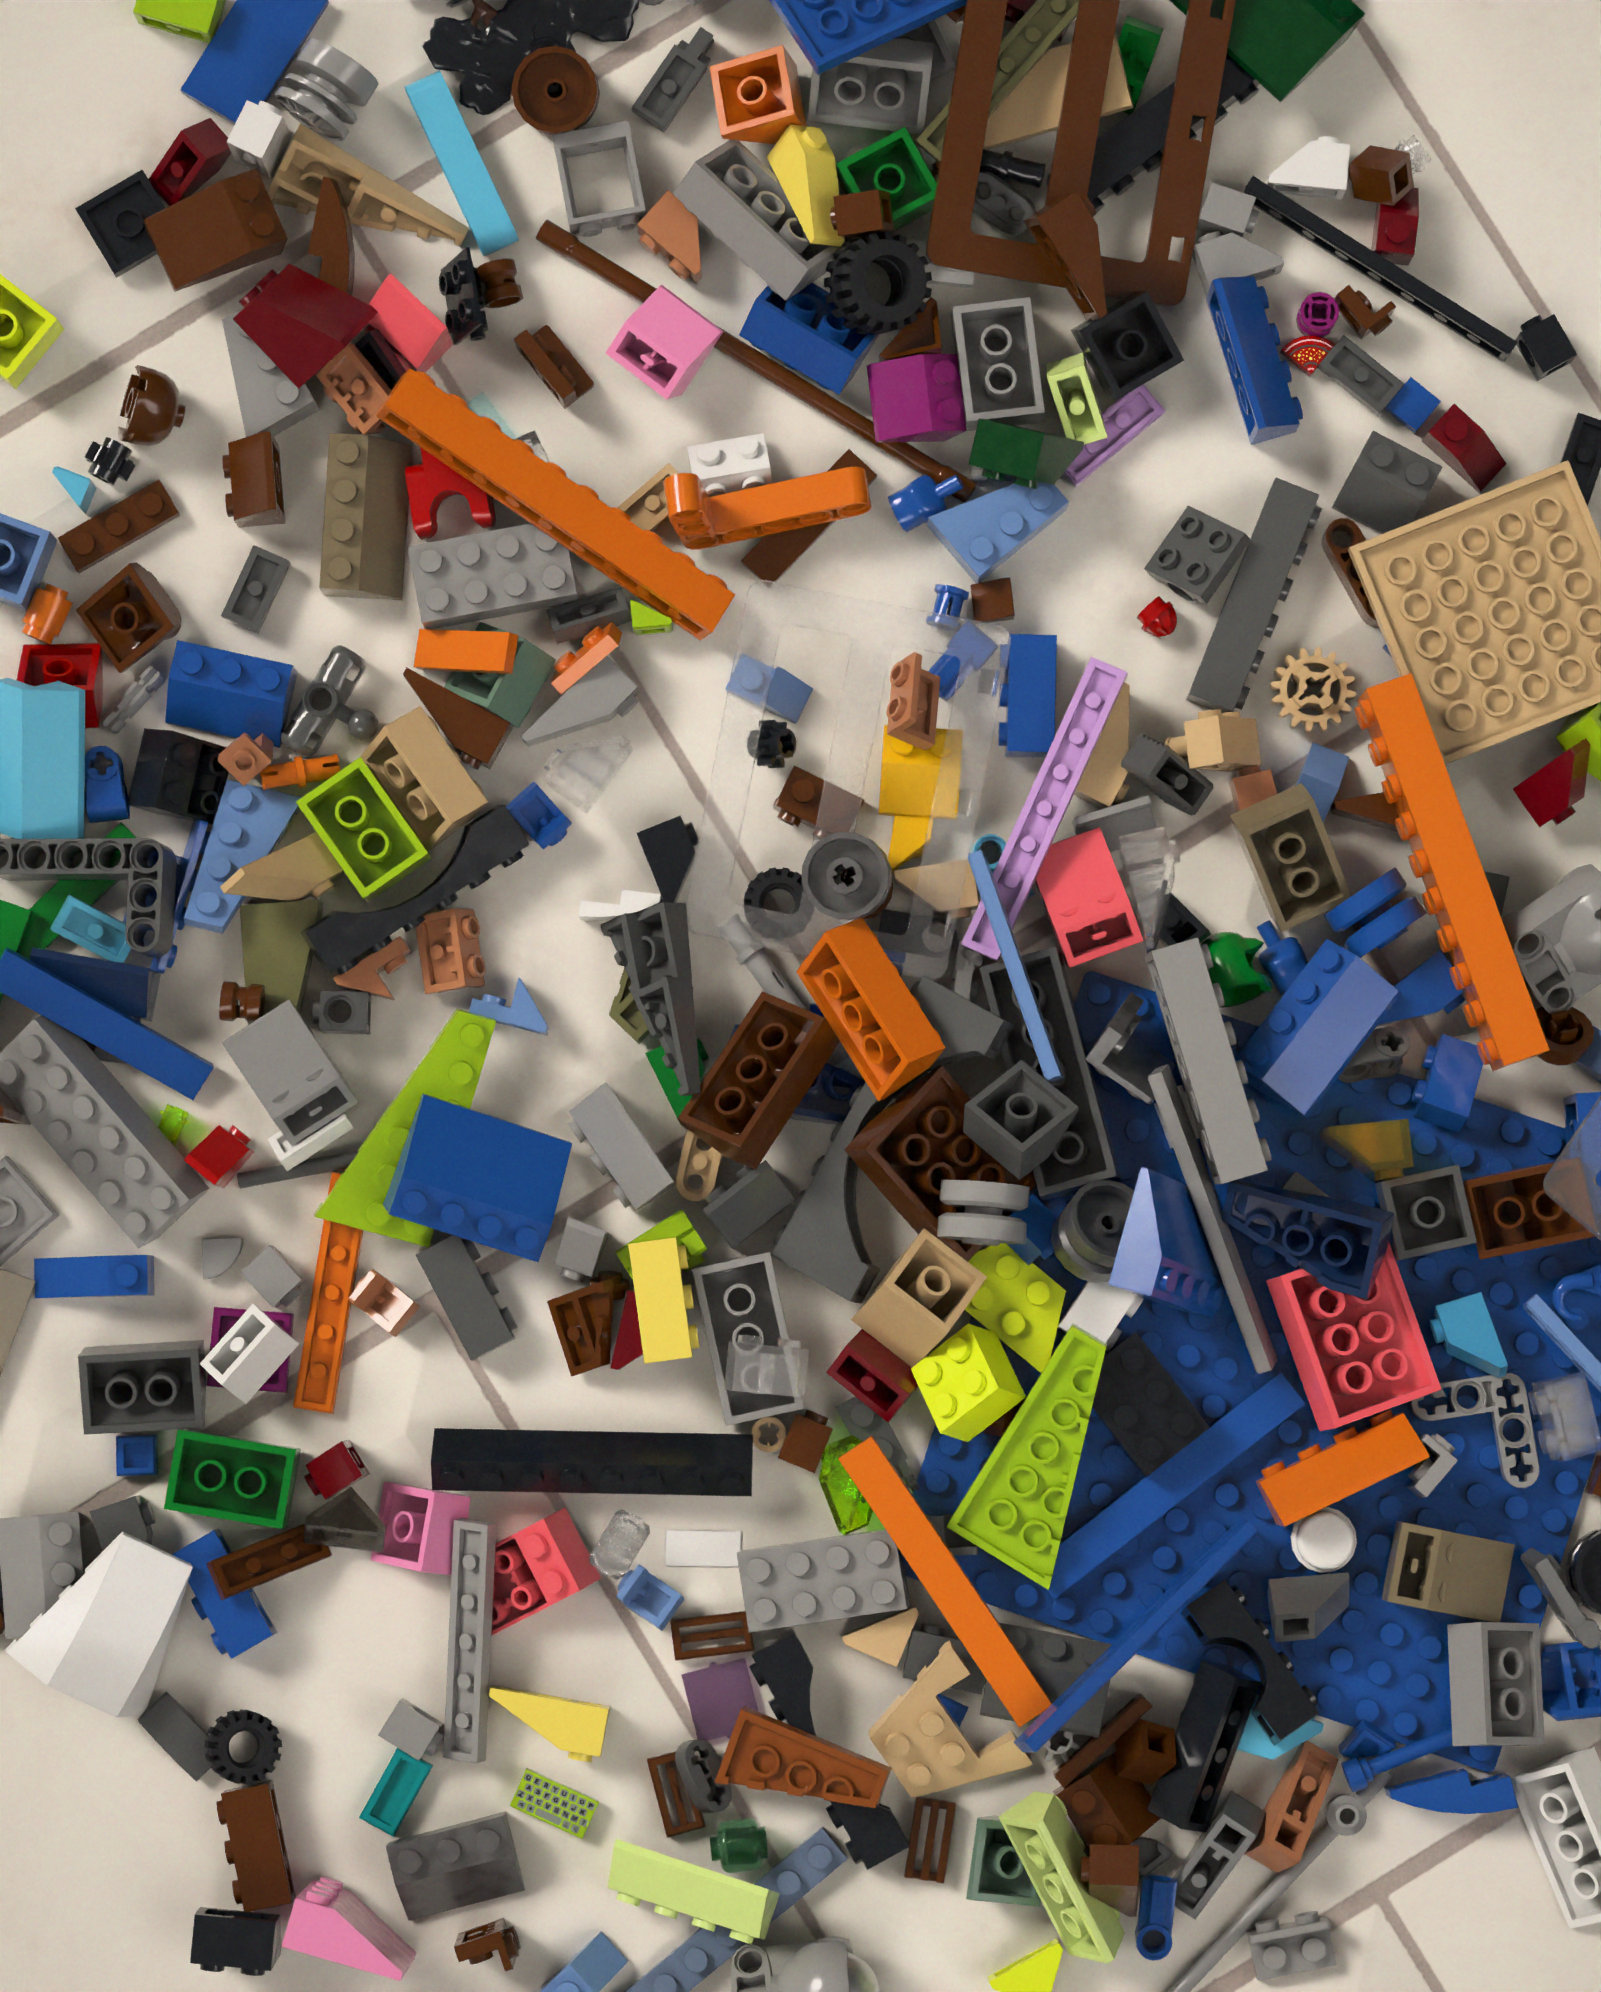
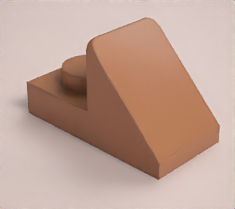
M399 936L386 947L370 954L359 961V964L341 975L335 976L333 979L343 989L368 992L373 996L395 1000L379 973L385 970L387 974H391L408 963L405 957L412 952L404 939Z

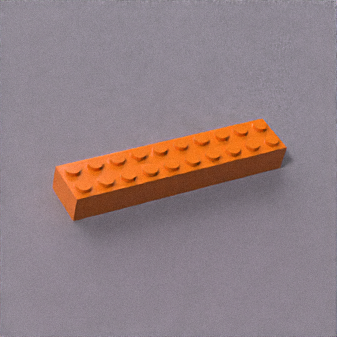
M1412 673L1369 687L1358 698L1359 706L1354 708L1360 728L1362 730L1367 728L1372 743L1368 744V750L1374 766L1381 765L1386 780L1382 781L1381 785L1385 798L1389 804L1395 803L1399 818L1395 819V824L1402 841L1408 840L1413 855H1410L1408 858L1412 872L1416 878L1422 877L1427 892L1422 893V898L1430 916L1435 914L1440 927L1439 930H1436L1439 946L1443 953L1449 952L1454 967L1449 968L1450 976L1456 990L1462 989L1468 1003L1463 1005L1466 1020L1471 1028L1476 1026L1481 1039V1042L1477 1043L1479 1056L1484 1065L1490 1064L1493 1072L1549 1051L1548 1044Z

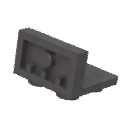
M1131 992L1110 1020L1085 1060L1092 1064L1097 1072L1112 1078L1126 1088L1127 1092L1133 1097L1142 1099L1147 1104H1152L1155 1097L1149 1084L1148 1076L1155 1068L1169 1064L1172 1072L1175 1064L1132 1034L1142 1019L1136 1013L1144 1000Z

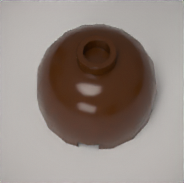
M137 365L135 368L139 376L131 375L121 407L120 416L128 418L126 428L118 427V438L124 442L150 446L165 440L170 435L173 426L181 427L186 406L179 404V390L170 377L155 369Z

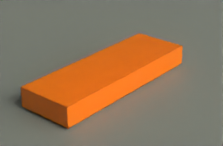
M419 629L413 667L420 670L512 674L518 635L511 632Z

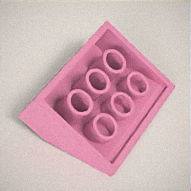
M320 1877V1881L313 1880L295 1898L281 1947L401 1981L415 1960L417 1952L355 1894L342 1889L343 1882L328 1877Z

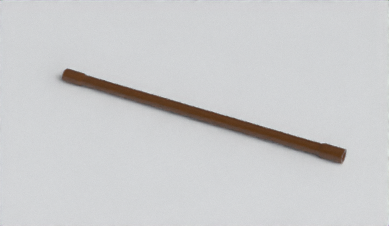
M548 219L537 233L536 240L560 255L574 260L642 303L657 289L583 244L576 236ZM720 328L724 332L714 345L715 348L921 475L930 476L936 484L957 474L964 488L951 495L963 503L968 501L977 486L976 482L950 466L939 463L907 442H876L873 421Z

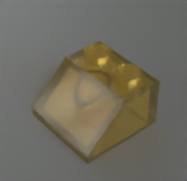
M1408 1119L1331 1126L1319 1131L1320 1139L1363 1174L1374 1173L1375 1181L1404 1177L1403 1170L1414 1167Z

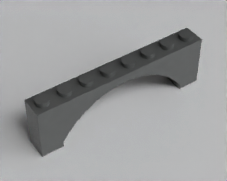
M923 976L920 982L917 981L911 987L910 992L918 1000L920 1008L932 1027L938 1031L941 1041L946 1048L930 1068L881 1101L876 1099L866 1082L864 1086H859L855 1090L849 1103L852 1108L846 1119L840 1121L834 1128L830 1138L832 1144L828 1152L816 1161L811 1173L813 1176L807 1190L801 1191L795 1199L792 1210L795 1211L788 1225H783L780 1228L773 1242L776 1247L771 1254L772 1256L850 1302L862 1304L880 1268L872 1264L859 1227L856 1208L858 1165L844 1149L872 1119L884 1110L899 1092L937 1066L978 1056H987L996 1060L1014 1027V1024L926 976Z

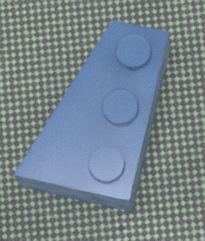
M1039 482L1037 489L1011 484L928 517L927 527L977 584L1067 510L1069 501L1054 484Z

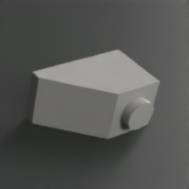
M1216 231L1198 239L1199 243L1195 244L1192 253L1206 297L1214 279L1254 276L1255 280L1258 281L1281 273L1284 266L1281 256L1232 232L1221 235L1220 231Z
M568 1217L554 1264L562 1267L560 1275L583 1282L585 1275L594 1278L609 1233Z

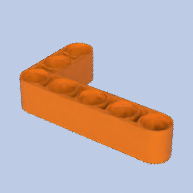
M861 467L836 469L709 497L699 477L693 473L675 474L663 481L669 520L684 547L691 550L715 547L854 517L868 512L872 507L866 472Z

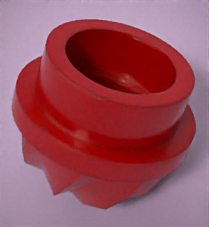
M1160 596L1148 604L1137 616V619L1143 624L1141 629L1156 637L1170 635L1174 632L1177 625V616L1173 604L1170 601L1165 603Z

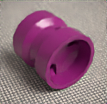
M1317 292L1307 296L1302 302L1296 317L1299 331L1304 336H1327L1338 319V304L1327 293Z

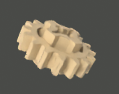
M1316 647L1312 656H1308L1305 648H1302L1298 652V660L1288 655L1284 659L1288 668L1277 667L1274 671L1275 675L1281 680L1273 681L1270 684L1269 688L1278 691L1279 694L1271 699V705H1282L1283 708L1278 714V718L1281 719L1289 715L1292 718L1289 726L1291 729H1294L1300 722L1304 724V732L1307 734L1310 733L1313 725H1317L1320 732L1323 733L1327 730V721H1330L1335 726L1341 723L1338 712L1348 714L1352 708L1345 703V700H1351L1356 697V692L1347 689V686L1355 681V677L1344 676L1343 672L1348 664L1344 662L1337 666L1334 663L1335 652L1324 658L1322 657L1321 647ZM1307 666H1319L1326 669V671L1323 673L1313 672ZM1291 676L1296 688L1295 695L1289 699L1287 684ZM1326 681L1321 687L1318 697L1311 695L1310 697L1306 696L1303 700H1299L1308 687L1307 683L1310 686H1314ZM1335 682L1338 685L1336 704L1333 703L1334 700L1330 696L1331 686ZM1302 708L1315 709L1321 715H1306L1301 713L1300 710Z

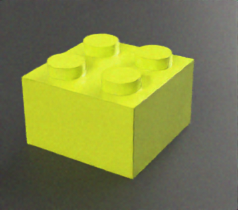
M0 274V378L16 389L64 331V328L56 317Z
M969 1323L911 1368L940 1434L965 1442L972 1440L1026 1398L997 1334Z

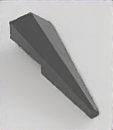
M662 902L638 914L625 913L601 924L603 935L611 938L617 951L614 955L617 965L624 966L632 982L628 988L651 1036L658 1038L664 1049L665 1055L662 1059L666 1067L674 1070L681 1085L677 1090L679 1095L688 1096L700 1093L686 903Z

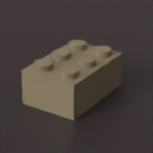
M1302 783L1229 815L1268 912L1281 932L1334 909L1352 896L1314 799Z

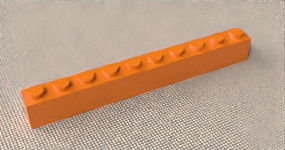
M409 368L398 380L376 414V417L656 611L671 618L672 622L701 641L714 631L735 596L733 592L727 589V584L722 579L702 572L695 567V562L689 556L680 552L675 553L663 544V540L656 533L650 530H642L632 523L630 516L623 510L615 507L611 508L600 501L598 494L585 485H578L567 478L566 472L558 465L544 462L534 455L533 449L521 440L511 439L501 432V427L495 421L488 417L478 416L468 409V404L462 398L454 394H447L435 386V381L426 373Z

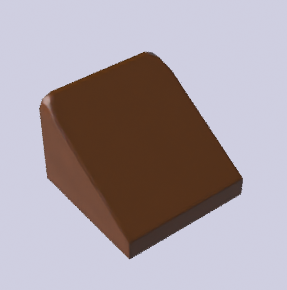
M1010 577L970 585L975 624L1014 620L1015 613Z

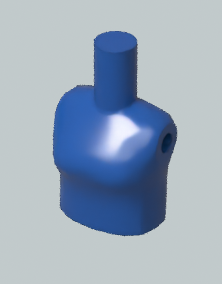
M957 474L939 484H936L930 476L923 475L910 482L903 489L889 495L888 501L903 530L909 532L921 524L927 523L928 517L945 511L946 504L944 498L959 491L964 486Z
M1269 920L1257 927L1267 946L1260 953L1258 960L1272 980L1279 995L1282 996L1308 964V961L1297 938L1288 937L1281 940L1272 922Z

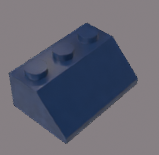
M32 947L30 954L32 962L140 1023L141 1019L152 1021L161 976L157 972L146 967Z

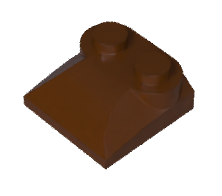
M137 562L129 563L76 609L78 615L119 673L125 672L164 640L175 637L181 628L179 610L156 577Z

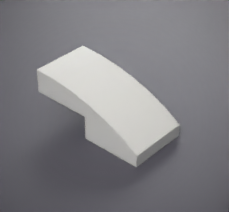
M622 890L620 905L580 900L579 918L580 920L610 921L625 913L638 914L662 903V896L655 893Z

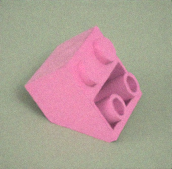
M661 285L626 320L606 351V354L667 400L684 393L724 331Z

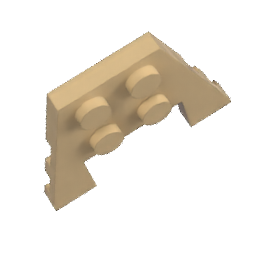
M950 1640L944 1643L938 1650L939 1655L929 1666L925 1665L917 1674V1680L904 1695L900 1694L868 1731L870 1740L889 1767L892 1768L891 1770L911 1798L1023 1769L1033 1764L1030 1755L1026 1752L1023 1753L1014 1743L1017 1736L1012 1730L981 1750L976 1751L937 1695L970 1675L968 1666Z

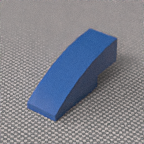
M1460 1767L1384 1787L1386 1795L1393 1800L1437 1812L1476 1814L1518 1808L1511 1778L1505 1773L1470 1781L1467 1770Z

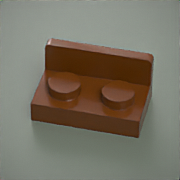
M548 325L543 326L532 336L525 330L514 338L519 353L564 409L594 387L593 380Z
M794 765L779 797L776 798L773 804V809L779 812L777 818L797 828L800 823H803L815 829L812 835L821 839L836 832H850L865 800Z
M501 1918L458 1933L454 1949L459 1962L469 1959L471 1965L492 1958V1951L498 1949L506 1972L514 1968L516 1957L519 1956L518 1950L521 1949L514 1926L507 1928L505 1919Z

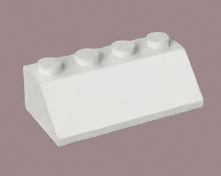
M1595 1747L1563 1755L1510 1777L1517 1804L1569 1929L1601 1922V1762Z

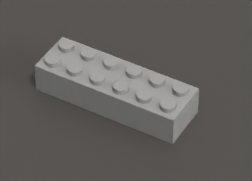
M1197 937L1149 952L1145 955V959L1213 1185L1224 1184L1267 1171L1266 1162L1271 1161L1270 1150L1265 1137L1258 1138L1254 1123L1260 1122L1258 1110L1253 1098L1246 1099L1243 1084L1248 1083L1246 1070L1242 1060L1235 1061L1231 1046L1236 1045V1038L1230 1021L1224 1023L1219 1008L1225 1006L1219 983L1212 984L1208 969L1213 967V962L1207 944L1200 946Z
M39 1016L33 1019L0 1052V1087L138 1249L159 1238L210 1189L196 1171L184 1161V1157L80 1036L44 1016Z

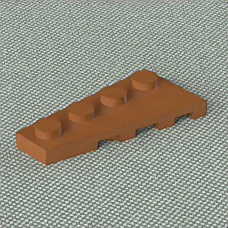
M744 1706L740 1709L714 1783L725 1785L732 1783L744 1785L750 1789L776 1790L787 1792L788 1795L814 1796L824 1798L826 1801L876 1808L879 1805L892 1768Z

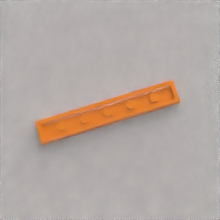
M332 1172L328 1195L334 1188V1184L341 1175L340 1173ZM328 1220L323 1222L293 1408L334 1414L352 1304L348 1299L354 1292L364 1231L362 1229Z

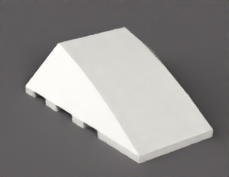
M122 1531L85 1569V1574L73 1586L69 1585L59 1595L60 1599L45 1614L41 1613L30 1624V1629L18 1641L15 1639L6 1648V1653L45 1685L115 1717L141 1716L148 1708L193 1568L192 1564Z

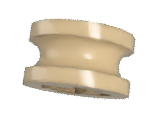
M771 1416L757 1420L751 1431L754 1445L765 1452H773L781 1448L787 1435L784 1424L779 1419ZM768 1423V1427H770L771 1423H774L778 1426L779 1430L776 1436L779 1441L776 1444L770 1446L768 1441L767 1445H763L758 1438L762 1433L758 1428L762 1424Z

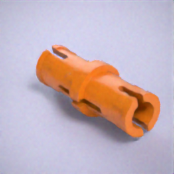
M333 754L331 756L305 760L302 759V756L294 757L291 762L268 765L260 772L262 790L297 784L298 788L306 787V783L328 780L340 771L338 755Z

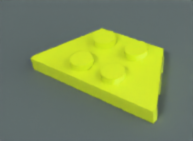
M1000 1243L999 1246H989L976 1252L968 1262L987 1276V1278L969 1302L965 1311L986 1329L995 1332L1004 1344L1039 1373H1042L1051 1358L1066 1290L1035 1264L1031 1263L1028 1266L1007 1244Z

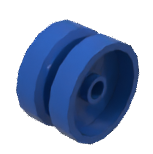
M1395 867L1325 914L1324 917L1335 932H1343L1357 922L1362 928L1349 936L1344 946L1348 951L1361 958L1373 949L1377 948L1379 951L1408 931L1407 926L1427 912L1416 896H1409L1395 906H1392L1389 900L1404 891L1407 885Z

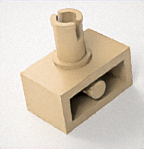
M1220 709L1198 712V719L1184 722V736L1169 737L1165 740L1164 744L1168 745L1183 759H1188L1189 769L1230 772L1251 766H1262L1256 719L1242 718L1240 712L1221 713Z

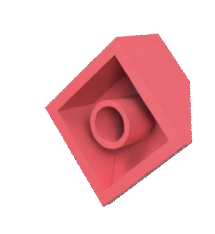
M390 273L369 303L378 313L370 320L363 331L366 334L368 331L378 329L406 371L411 368L414 371L426 373L453 345L448 328Z

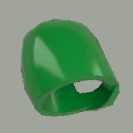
M1222 932L1207 937L1201 943V945L1207 944L1211 954L1213 967L1208 969L1212 984L1219 983L1223 994L1225 1006L1220 1008L1240 1005L1262 994L1271 992L1273 988L1269 976L1256 972L1252 963L1255 954L1264 944L1262 941L1256 938L1243 937L1239 933Z

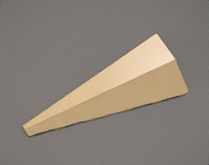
M299 124L267 191L273 206L278 204L297 208V213L308 215L310 211L316 212L324 176L337 180L346 203L351 224L393 232L395 228L417 232V237L428 239L430 235L452 239L455 245L460 246L469 229L464 224L302 124Z

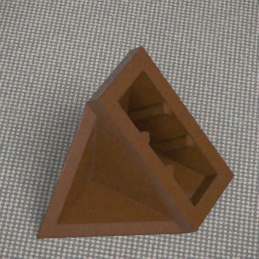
M932 297L929 298L924 312L916 314L918 319L912 324L905 325L879 354V362L920 354H941L942 345L936 300Z

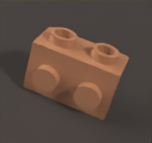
M913 652L897 662L890 673L891 693L886 711L888 717L887 734L926 751L935 745L940 677L921 669L922 655Z

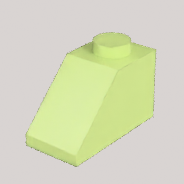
M1084 353L1046 364L1047 380L1066 438L1083 441L1084 445L1108 438Z

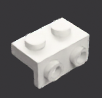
M764 433L687 446L691 473L699 477L709 497L773 483Z

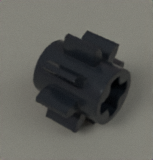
M106 437L101 445L93 441L84 457L88 462L92 463L88 473L114 486L118 478L127 482L136 466L133 464V461L128 459L132 450L109 437Z
M776 720L759 721L760 730L751 731L748 737L747 746L749 754L752 758L757 759V766H768V768L785 767L784 758L793 757L796 750V737L794 733L787 729L786 722H776Z

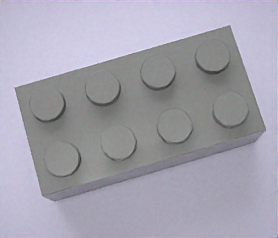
M729 140L695 161L673 193L690 213L696 215L712 231L716 238L723 241L740 257V260L746 266L755 271L768 284L769 288L776 294H779L785 301L826 273L828 262L835 260L833 254L837 249L845 247L844 244L847 243L844 242L841 247L810 244L776 175L738 140Z
M531 523L408 546L421 621L425 629L448 627L564 605L579 600L570 551Z
M770 1252L692 1269L726 1426L804 1409Z
M886 1529L737 1552L749 1633L903 1610L911 1606L903 1554Z

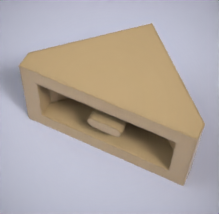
M914 1605L841 1635L846 1646L897 1667L919 1613Z

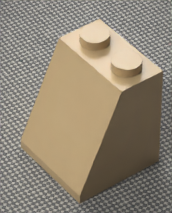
M924 1228L870 1292L851 1321L913 1367L948 1334L987 1276Z

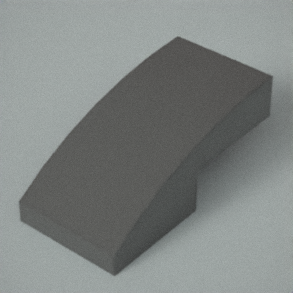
M166 1691L138 1718V1722L171 1758L197 1782L212 1766L205 1756L208 1753V1748L204 1747L205 1740H209L210 1735Z

